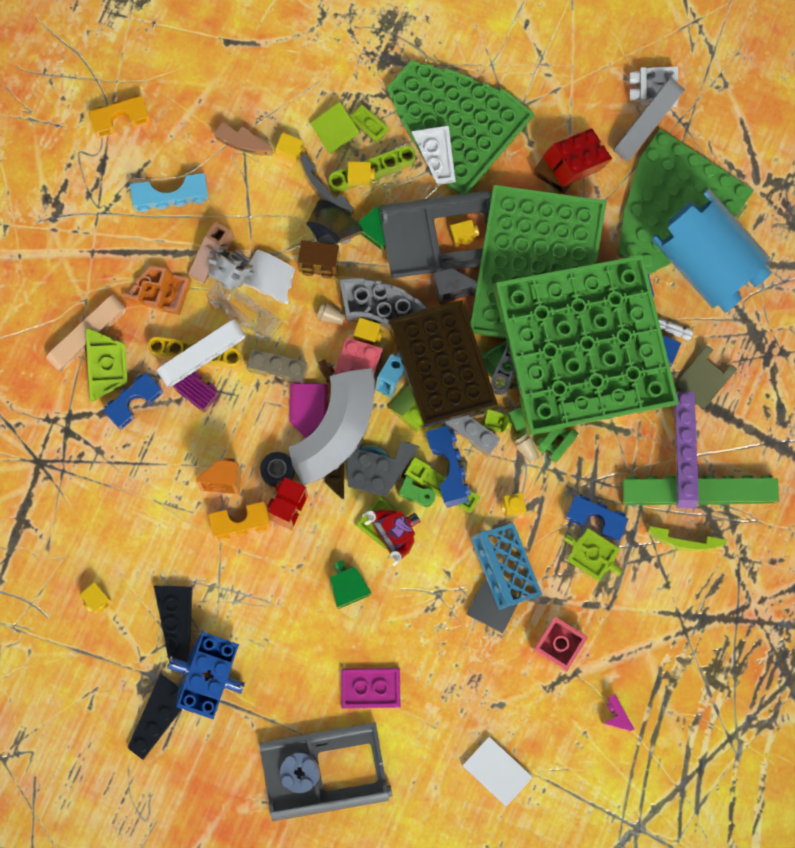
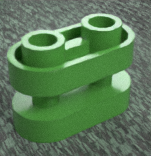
M565 429L551 431L547 437L543 435L537 443L539 445L538 450L543 454L549 450L552 453L550 459L557 463L579 433L574 429L570 433ZM560 435L564 440L557 448L553 445V442Z

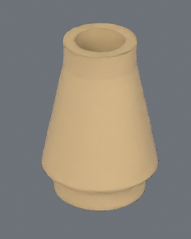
M322 303L316 317L320 318V321L342 325L346 315L328 303Z
M525 434L514 441L515 447L529 463L539 458L532 437Z

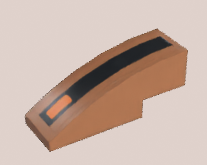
M222 122L214 132V137L217 141L235 150L260 156H272L273 149L270 145L244 127H241L237 132Z

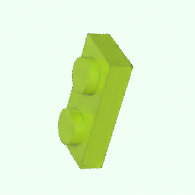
M363 105L351 115L356 126L376 144L389 132V128Z

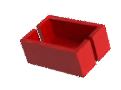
M592 128L554 143L543 155L551 170L564 159V162L554 172L562 186L601 171L613 159L605 146L600 145L601 140Z
M285 477L283 482H278L275 489L277 495L274 499H270L266 509H268L272 522L292 530L299 517L295 510L302 511L308 498V492L305 486Z

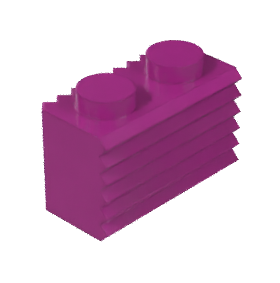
M195 371L176 383L173 388L196 408L205 413L219 395L216 392L217 388L210 382L207 384L201 380L203 377Z

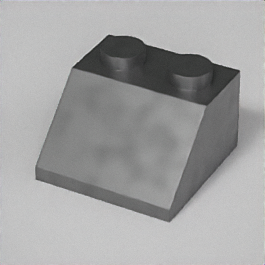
M444 267L436 270V273H434L433 284L439 304L476 294V281L455 269Z

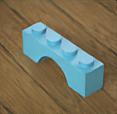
M205 173L186 176L182 186L171 193H161L155 190L148 181L130 184L132 205L134 210L138 212H147L152 208L162 210L172 205L182 207L186 203L192 202L194 204H202L205 200H209Z

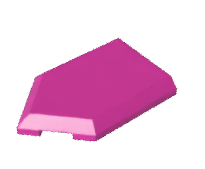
M290 384L289 422L304 438H307L320 425L327 412V384Z

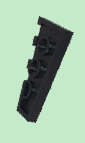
M153 586L168 660L172 656L187 662L191 647L193 587Z

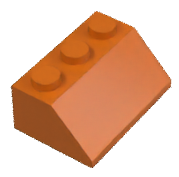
M223 458V461L218 460L196 478V482L201 491L239 494L242 471L238 462H235V459Z

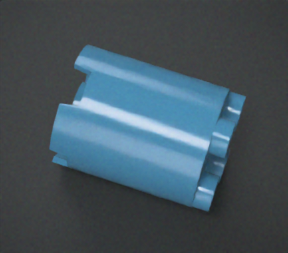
M707 188L703 191L709 200L707 203L699 207L691 200L667 221L670 225L668 229L671 234L665 240L654 234L651 240L711 308L719 306L726 313L742 299L739 291L742 286L749 281L754 287H757L771 275L772 271L766 264L770 256L710 188Z

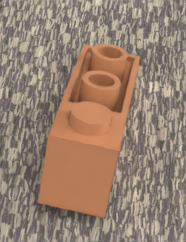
M216 221L204 237L188 275L203 284L209 277L207 272L211 264L208 258L213 257L210 251L217 253L220 247L226 246L227 249L235 239L230 229Z

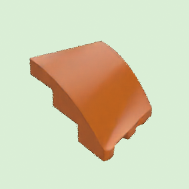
M150 265L144 274L135 281L133 288L128 293L125 292L123 294V298L153 309L180 315L192 281L187 277L172 275L166 268Z

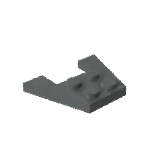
M362 436L354 453L347 458L348 487L386 497L420 446L401 441L396 459L360 450L364 437Z

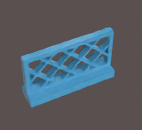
M514 523L489 531L479 532L471 537L499 610L542 595ZM510 529L512 534L511 541L503 536L505 530ZM488 535L498 538L496 545L490 542ZM501 541L509 545L507 552L499 548ZM512 548H515V549L518 550V552H519V557H518V558H516V557H514V556H512V555L510 554ZM497 552L505 556L503 563L497 560ZM508 559L516 563L514 570L506 566ZM520 565L524 567L527 572L525 576L518 573ZM504 570L512 574L510 582L504 578ZM515 577L523 581L521 588L513 584ZM527 583L533 587L535 593L530 594L525 591ZM511 588L519 592L518 598L513 600L510 593Z

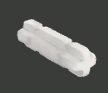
M661 318L658 319L662 331L664 329L666 330L665 332L672 335L683 336L682 338L686 340L691 339L693 330L683 329V326L672 322L667 323V320Z

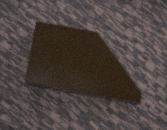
M344 463L325 477V484L341 499H344Z

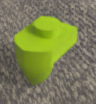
M485 410L482 425L488 430L503 433L511 426V420L507 414Z

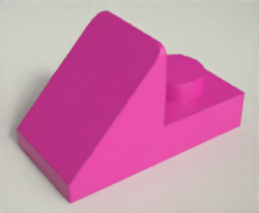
M616 695L609 697L606 706L609 712L615 714L616 717L603 725L627 732L633 731L634 727Z

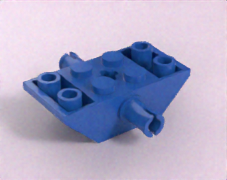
M202 631L191 650L187 662L171 656L169 662L176 665L168 663L167 669L183 673L178 687L176 707L214 719L225 688L241 694L243 689L236 687V685L244 687L245 682L229 677L239 644ZM208 671L209 677L205 679L202 674Z

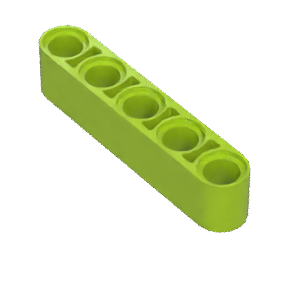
M407 145L362 162H371V166L377 168L374 180L411 167L415 163L416 152L413 147ZM408 153L412 155V158L404 159L402 156ZM387 160L394 161V165L387 166L385 162ZM348 167L335 171L329 176V188L334 193H341L357 187L348 185ZM336 179L342 181L338 186L332 183Z

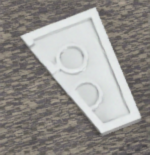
M449 126L412 131L437 185L456 182Z

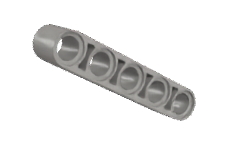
M670 77L620 139L613 151L628 162L678 100L685 88Z

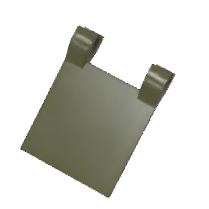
M708 345L674 385L682 392H695V403L703 409L707 407L737 370L731 364L723 373L709 362L707 358L713 352V349Z

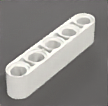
M232 320L162 365L157 370V373L165 385L171 387L242 341L246 335L237 321Z

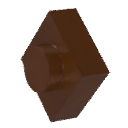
M323 359L318 362V366L328 383L330 382V376L335 371L332 364H327L326 360Z

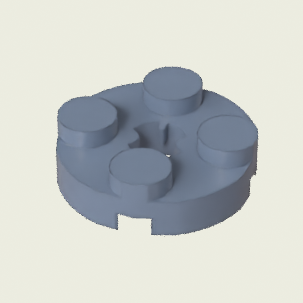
M297 752L288 756L280 768L282 784L292 792L304 793L309 791L318 783L320 778L318 763L310 754L304 752ZM297 767H301L302 771L305 772V775L301 776L302 778L295 774V770H298Z

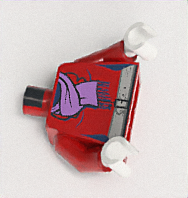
M395 509L367 511L362 515V517L367 516L369 518V521L365 522V524L372 523L374 530L390 553L387 559L394 558L393 566H396L402 558L410 553L413 547L415 532L412 527L421 522L419 517L414 512L405 518L401 511L397 512Z

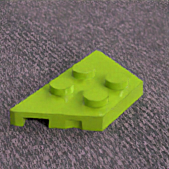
M86 328L90 402H94L127 383L126 348L124 343Z

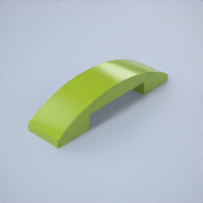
M414 457L405 475L424 488L431 489L437 496L443 499L440 484L446 480V477ZM472 491L471 495H468L469 502L456 505L470 514L480 499V496Z
M650 526L647 530V533L660 543L683 551H710L724 546L727 542L726 539L707 536L704 543L670 538L668 537L669 529Z

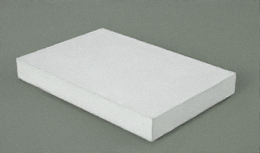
M490 737L463 765L504 806H507L533 778Z

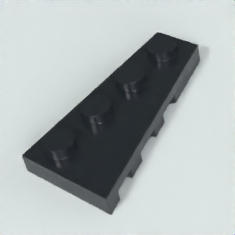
M161 673L128 745V749L142 760L147 757L183 710L176 707L178 686Z

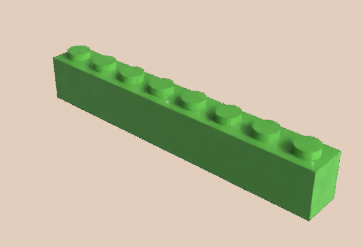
M726 475L722 476V479H715V476H703V479H698L699 501L697 505L776 504L779 502L778 478H773L772 475H762L761 478H753V475H744L742 478ZM629 476L621 483L622 505H676V476H666L665 479H657V476H647L645 479Z

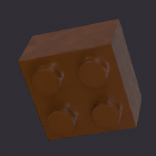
M301 240L298 257L299 272L306 276L318 274L327 279H331L332 276L337 277L340 258L339 245Z

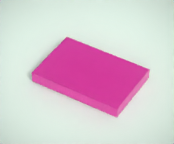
M400 668L341 669L342 709L401 708Z

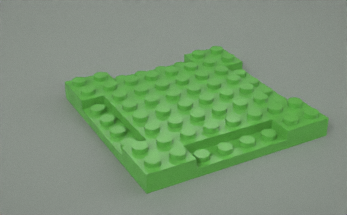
M643 255L507 280L493 285L501 323H504L521 396L519 401L528 436L635 413L639 414L664 409L679 404Z

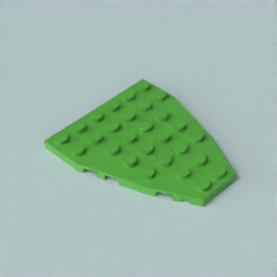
M410 61L387 87V92L403 127L423 158L424 156L412 131L449 126L456 182L446 183V185L457 194L469 193L535 116L531 110L503 89L498 90L490 87V84L477 82L469 76L450 69L434 68L433 65H422L416 61Z
M660 129L639 158L623 214L618 255L623 259L643 255L647 274L650 276L657 272V270L671 264L669 259L653 243L651 237L657 234L665 240L671 234L668 229L670 225L667 221L692 200L696 205L702 207L709 201L703 191L710 188L736 218L754 190Z

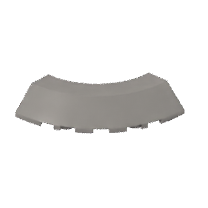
M340 280L347 322L358 321L360 317L381 324V326L392 332L389 319L427 309L418 299H415L406 291L394 285L381 283L378 280Z
M372 368L347 371L330 376L331 397L322 422L303 441L288 447L292 466L302 485L316 482L326 477L333 470H337L354 453L362 436L365 435L369 426L368 422L371 411L374 408L375 379Z

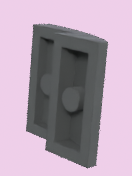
M483 580L466 615L499 633H503L518 604L499 610L488 582ZM511 594L513 600H515V599L518 598V597L514 596L513 594Z

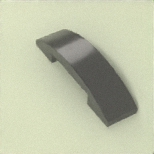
M303 153L301 160L304 174L315 193L321 199L340 207L349 215L353 214V206L342 194L334 198L314 176L317 172L316 166Z

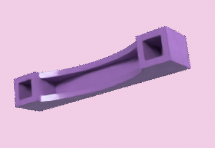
M676 392L679 403L673 406L677 454L676 508L696 509L699 501L695 392Z

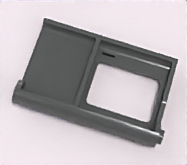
M376 722L259 743L272 822L387 802L389 797H392L391 785L386 784ZM363 744H371L377 773V782L325 791L320 773L318 783L304 793L292 792L282 784L280 777L281 765L288 756L294 753L304 752L310 754L319 765L318 753ZM297 767L298 770H295V774L302 778L301 776H304L305 772L302 771L301 767Z

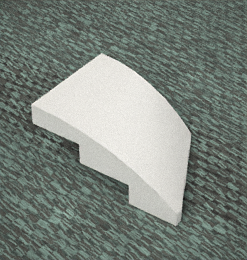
M257 249L249 262L250 265H253L251 271L254 272V275L249 276L252 282L245 280L243 285L253 288L261 294L270 296L278 302L288 304V289L292 287L295 268Z

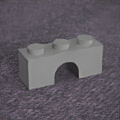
M469 415L442 422L443 426L448 425L451 431L454 430L456 435L459 434L473 444L474 448L487 457L491 455L501 439Z

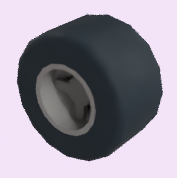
M272 452L264 457L260 465L261 477L270 487L276 488L278 482H283L285 477L290 480L294 478L295 470L292 466L291 458L285 453Z

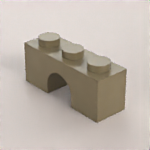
M251 349L247 369L250 373L263 376L275 375L284 378L288 382L304 384L308 363Z

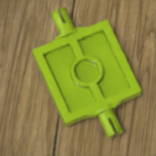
M589 528L578 540L569 534L565 537L564 541L573 546L572 553L568 557L567 562L599 582L609 570L618 576L624 570L614 564L615 557L620 548Z

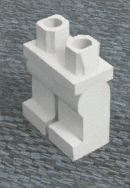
M641 67L640 71L630 72V84H639L640 89H630V101L640 102V106L648 105L670 77L678 83V67ZM678 100L674 103L672 107H677Z

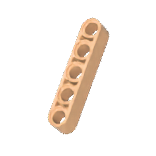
M111 295L51 350L46 359L58 372H62L87 349L86 328L103 334L126 312L127 308L115 295Z

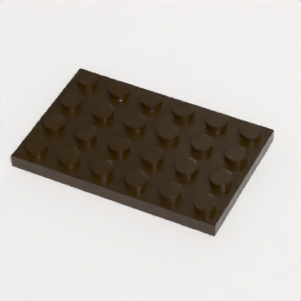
M463 300L389 319L423 428L498 406Z

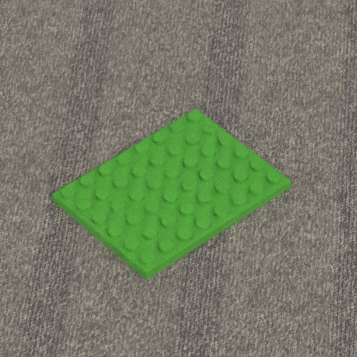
M494 185L471 318L473 333L507 339L493 285L495 283L597 264L607 201Z

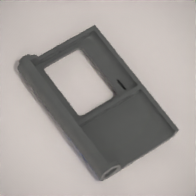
M491 190L381 204L379 206V213L392 278L435 273L436 270L444 267L456 270L480 266L483 248L445 254L440 252L434 219L483 213L487 228L492 199Z

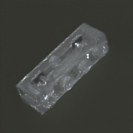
M219 280L215 282L206 294L209 300L208 303L216 309L220 307L228 318L237 319L239 321L238 324L242 328L254 331V336L261 341L265 339L269 342L282 325L281 319L237 288L233 287L232 290L225 288ZM231 295L235 297L238 303L259 317L257 324L254 323L251 317L229 303L232 300Z

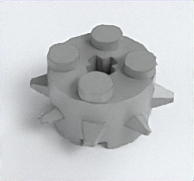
M226 246L220 247L217 253L210 251L213 257L208 258L211 264L207 273L211 278L221 281L222 285L230 290L233 287H241L245 280L252 282L249 276L254 275V272L251 271L253 265L249 264L250 259L238 250L234 252L228 251Z

